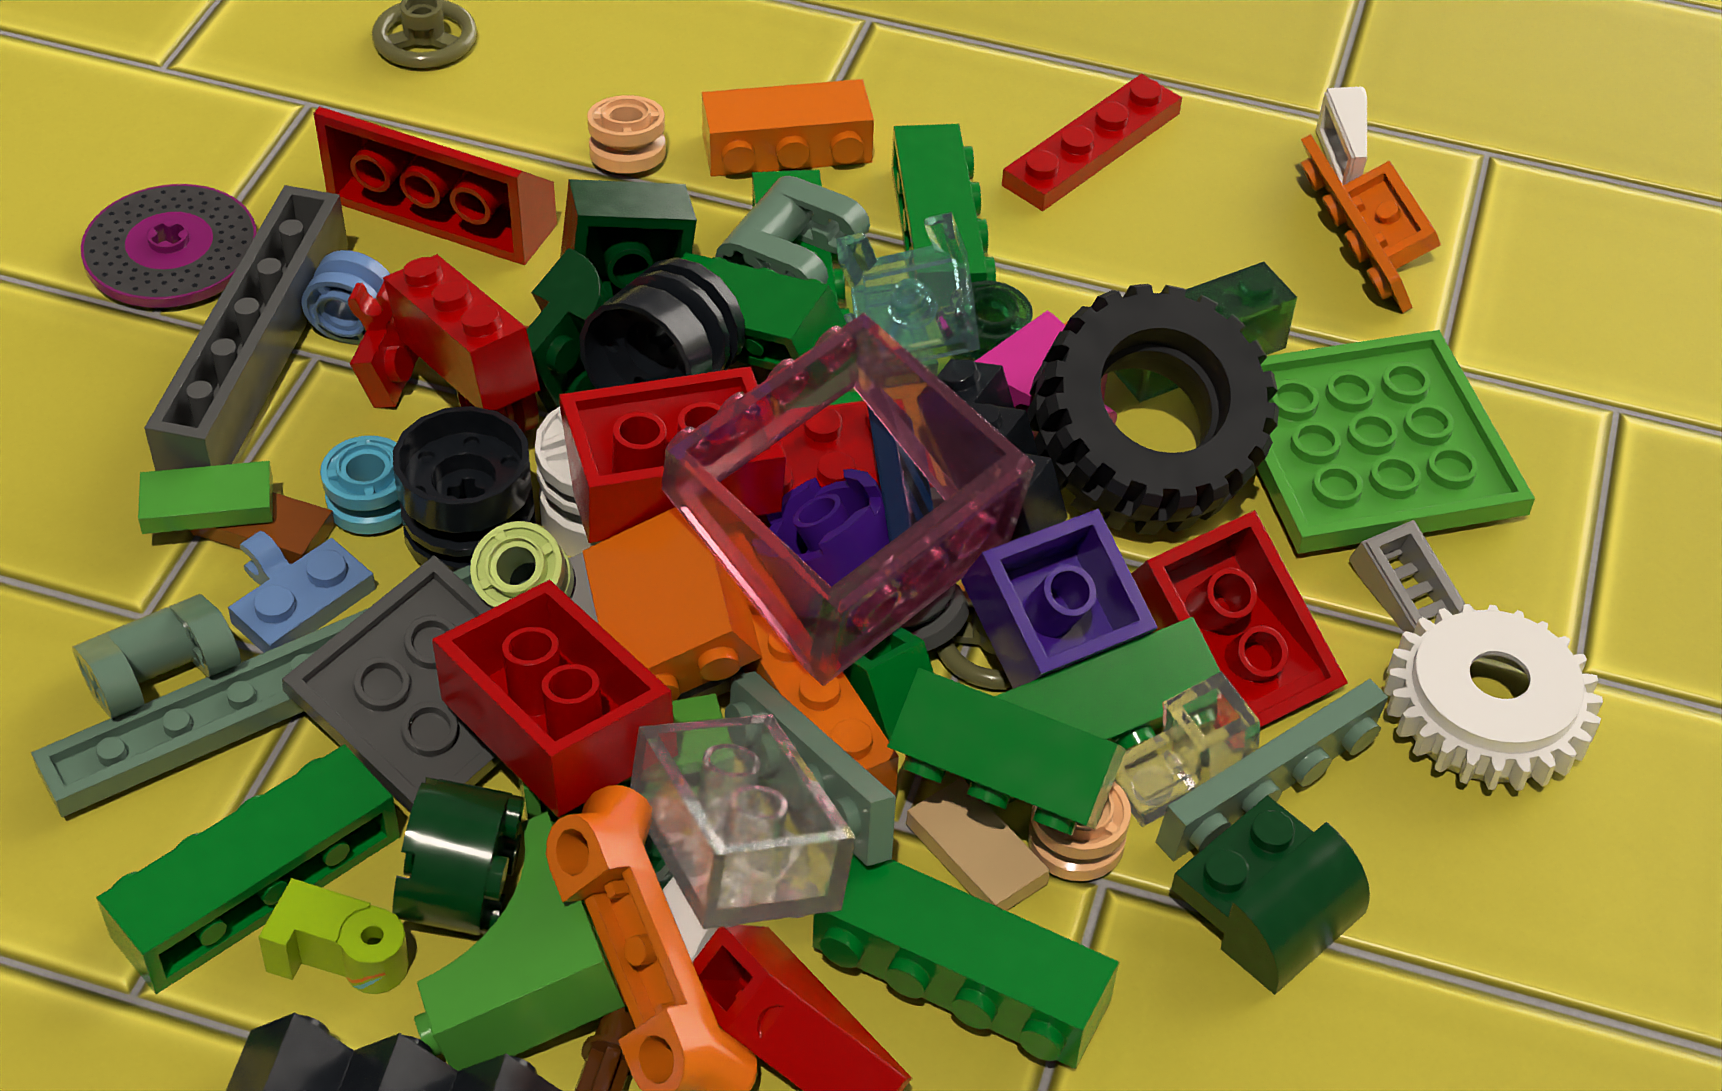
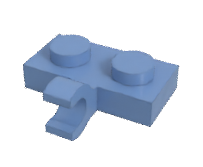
M260 530L240 544V549L252 559L244 565V570L260 586L230 605L228 610L231 624L265 653L318 630L375 590L374 575L332 537L290 565L274 540Z

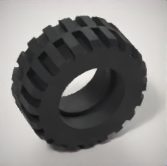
M1150 284L1130 285L1123 297L1119 291L1111 290L1097 296L1091 307L1082 306L1070 317L1063 331H1060L1033 379L1029 392L1033 401L1027 409V415L1032 431H1039L1034 439L1038 456L1050 457L1052 459L1060 491L1066 487L1076 497L1071 506L1082 514L1088 513L1091 508L1094 510L1099 509L1100 513L1104 515L1103 519L1106 525L1119 531L1126 522L1135 523L1137 534L1156 535L1166 523L1168 530L1174 533L1191 528L1198 519H1209L1219 512L1255 474V469L1266 458L1273 444L1270 434L1278 425L1279 408L1276 403H1270L1269 401L1278 392L1274 373L1271 370L1265 372L1262 370L1261 364L1267 358L1265 352L1257 340L1251 343L1246 340L1242 335L1246 326L1234 314L1226 319L1215 311L1218 305L1217 302L1202 294L1197 301L1186 298V290L1184 288L1165 285L1161 293H1153L1152 285ZM1137 368L1149 370L1170 379L1183 390L1196 410L1201 432L1199 446L1185 452L1167 453L1148 449L1128 438L1114 424L1105 408L1101 393V378L1103 375L1120 369Z

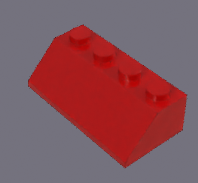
M320 106L313 113L326 192L339 194L342 206L524 266L557 225L553 181Z

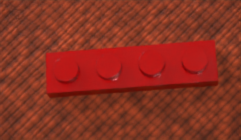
M1141 73L1003 169L1001 186L1039 210L1044 211L1180 114L1182 97Z

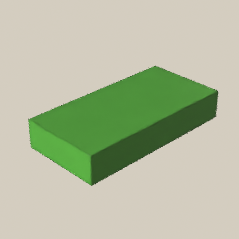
M270 461L140 472L138 521L142 534L273 522V475Z

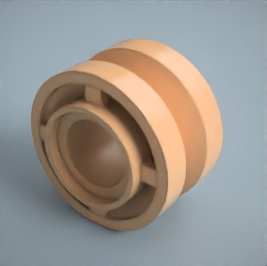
M622 95L601 100L589 109L587 114L588 131L591 135L589 139V153L595 165L615 173H637L654 168L664 160L666 155V140L663 134L665 129V113L657 102L641 96Z
M1115 781L1111 787L1096 829L1077 825L1073 836L1033 821L1037 806L1032 805L1028 845L1030 850L1049 868L1051 874L1071 881H1089L1108 874L1120 862L1125 848L1126 835L1131 818V807L1126 793Z

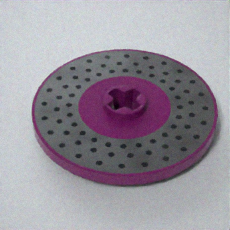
M193 184L160 185L128 194L104 208L85 230L81 242V257L85 272L90 281L109 297L123 303L141 307H176L199 302L224 291L257 234V229L249 210L239 200L223 191Z

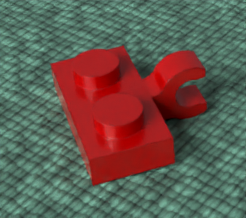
M384 282L376 299L367 292V288L363 283H356L348 298V305L352 313L362 322L366 332L350 365L374 408L395 407L407 381L412 375L419 356L398 337Z

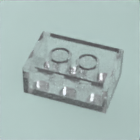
M772 714L639 727L630 788L645 797L652 806V821L648 833L703 929L734 927L739 924L789 917L801 918L811 914L842 910L856 837Z

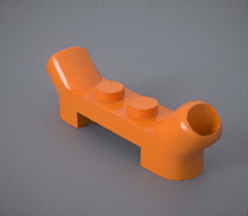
M606 786L593 792L585 802L581 814H568L561 817L551 827L546 843V857L562 902L585 901L635 1025L634 1030L618 1040L632 1077L642 1091H751L757 1076V1057L719 1027L644 848L652 823V806L645 797L626 786Z

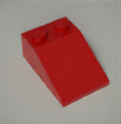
M1255 510L1145 561L1131 573L1158 627L1154 632L1190 617L1194 618L1229 687L1226 692L1210 704V707L1235 740L1348 684Z

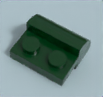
M571 248L565 251L531 292L541 313L526 330L540 387L537 394L548 414L560 406L559 394L596 389L590 382L581 361L579 335L586 318L610 299L593 264L585 256Z
M1268 795L1176 871L1171 887L1175 893L1224 933L1221 950L1274 995L1366 913L1370 900V889L1366 873L1347 841L1328 822L1321 825L1315 832L1312 831Z

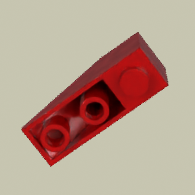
M722 923L692 962L720 1027L801 1090L903 1091L911 1081L912 1077L769 927Z

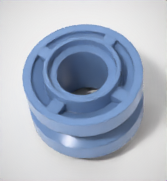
M340 250L329 253L321 260L313 279H311L302 295L301 304L303 312L308 321L327 337L347 344H360L366 330L359 318L350 310L348 298L356 283H363L367 288V292L376 299L384 282L383 277L390 273L378 261L359 252Z

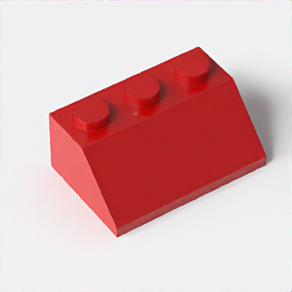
M751 366L559 394V405L573 494L588 543L604 541L698 496L724 521L781 512L786 454Z

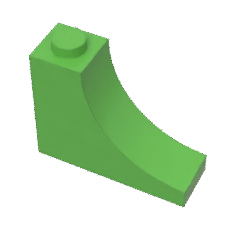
M548 812L521 823L525 841V856L521 877L511 900L495 924L479 941L453 962L417 981L425 1012L414 1016L419 1036L423 1042L430 1046L433 1055L443 1054L447 1063L457 1071L503 1054L515 1056L625 1007L585 901L579 900L563 903L550 872L546 857V843L553 822Z

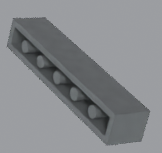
M284 185L144 427L155 471L232 464L308 323L301 304L302 295L311 279H313L318 265L326 255L348 249L339 194Z

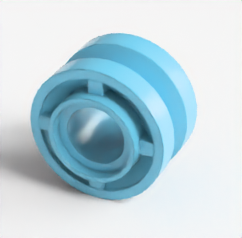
M380 436L354 437L339 443L324 457L320 469L321 479L325 491L327 509L333 510L336 525L352 533L377 534L391 530L402 523L401 506L397 496L393 471V449L397 442Z

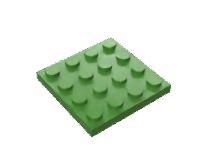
M1440 330L1270 355L1261 364L1263 372L1271 370L1274 373L1278 392L1269 402L1276 403L1279 408L1278 425L1270 434L1273 444L1266 458L1257 469L1298 554L1360 544L1364 540L1412 520L1416 522L1420 531L1425 533L1530 515L1535 497Z

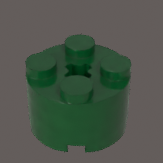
M426 777V782H422L417 791L401 852L406 853L403 873L404 876H409L410 878L396 875L392 913L397 915L399 919L479 936L485 934L495 924L504 910L506 895L502 894L506 875L513 876L521 843V834L518 831L525 797L460 782Z

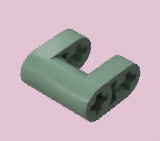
M783 176L769 188L717 248L715 257H721L731 263L757 269L768 268L776 273L800 279H816L826 284L828 272L823 261L814 252L792 242L797 239L834 254H849L868 233L870 221L865 209L848 196L797 177Z
M202 594L195 595L72 646L78 667L92 696L111 719L143 706L144 699L139 684L163 673L193 662L207 677H211L241 664L240 652L224 616Z

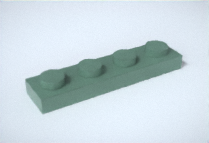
M754 671L732 676L730 704L727 705L724 714L725 726L731 740L747 752L768 775L772 776L797 800L800 806L806 808L833 834L836 840L842 842L866 866L891 860L896 796L758 673Z
M1368 679L1167 806L1156 843L1174 862L1194 848H1197L1199 852L1267 795L1277 802L1282 792L1298 782L1302 787L1313 783L1328 769L1334 758L1345 751L1355 755L1372 743L1381 730L1377 722L1388 700V696L1371 679Z

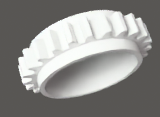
M1463 604L1461 613L1452 615L1445 608L1439 609L1435 623L1422 617L1418 620L1414 633L1405 631L1402 634L1398 649H1394L1386 672L1388 676L1384 686V693L1391 696L1386 709L1389 716L1401 717L1396 730L1399 737L1412 736L1416 741L1413 753L1416 756L1428 754L1436 761L1435 770L1442 772L1445 769H1449L1458 773L1460 782L1465 784L1471 779L1485 781L1487 788L1490 790H1495L1498 783L1510 782L1514 789L1519 791L1523 790L1528 778L1533 777L1541 786L1548 785L1553 771L1565 776L1570 772L1575 759L1583 760L1601 721V718L1597 715L1602 706L1603 697L1593 694L1599 680L1597 675L1582 674L1587 662L1586 656L1584 654L1573 655L1568 649L1570 639L1566 636L1559 638L1547 630L1548 623L1541 621L1537 624L1524 618L1523 612L1518 610L1514 614L1499 611L1496 605H1490L1488 610H1474L1470 604ZM1478 658L1503 662L1527 674L1529 687L1525 693L1516 698L1501 699L1490 696L1474 684L1470 676V666Z

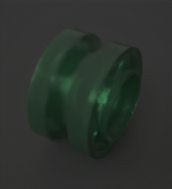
M976 281L961 287L954 294L950 306L945 343L949 353L957 360L967 359L973 362L1032 321L1033 310L1029 300L1018 289L998 281Z

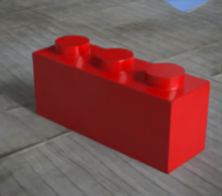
M438 254L411 260L403 269L383 277L399 339L475 407L496 411L540 390L526 326Z

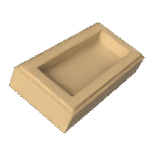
M962 777L907 810L906 825L972 896L1007 911L1048 884L1049 868L985 801L966 794L969 785Z

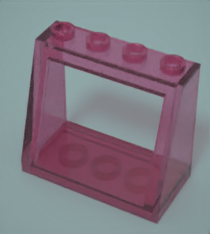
M862 313L842 328L836 325L828 329L818 339L813 348L796 360L788 358L780 362L770 372L764 382L748 393L738 392L732 395L723 403L716 415L697 428L690 426L676 434L665 450L661 489L804 669L822 686H825L962 579L982 552L1008 543L1011 540L1036 464L869 316ZM855 388L945 501L831 587L720 482L849 390Z

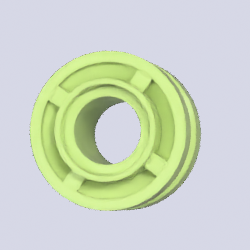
M525 521L502 524L488 532L481 539L472 555L470 564L472 584L478 595L492 608L549 579L570 598L574 585V571L571 561L554 537L537 524ZM525 563H536L535 571L530 579L522 584L510 585L511 575L517 567Z

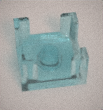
M952 212L924 219V226L932 246L876 258L865 233L836 238L839 264L849 283L852 295L853 314H844L848 328L845 330L846 338L864 374L980 349L968 254Z

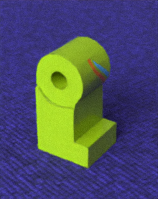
M293 878L288 883L258 937L266 972L293 980L300 965L304 964L347 977L352 987L363 993L380 994L397 987L406 977L409 968L404 926L397 915L386 909L371 905L369 902Z

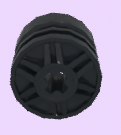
M678 257L659 260L586 318L579 335L580 357L589 380L596 389L722 371L728 369L738 360L745 344V320L736 297L719 276L700 263Z
M475 406L451 407L420 417L402 432L393 449V471L397 496L401 506L405 544L417 562L423 565L435 555L454 572L471 564L476 546L494 528L515 521L536 524L528 439L516 422L494 410Z

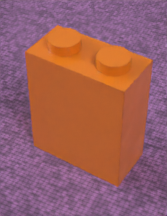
M699 496L582 551L598 624L671 690L672 701L677 700L680 694L704 683L729 678L736 674L740 667L762 658L729 526Z

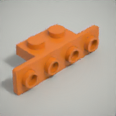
M1310 134L1302 138V144L1308 155V159L1300 162L1302 169L1315 191L1323 187L1326 189L1328 194L1323 196L1322 200L1335 225L1338 227L1346 222L1350 230L1345 232L1344 236L1357 261L1361 263L1366 259L1370 260L1373 267L1366 271L1378 295L1382 300L1392 296L1402 313L1413 308L1396 269L1441 246L1437 232L1389 160L1343 185L1312 135Z

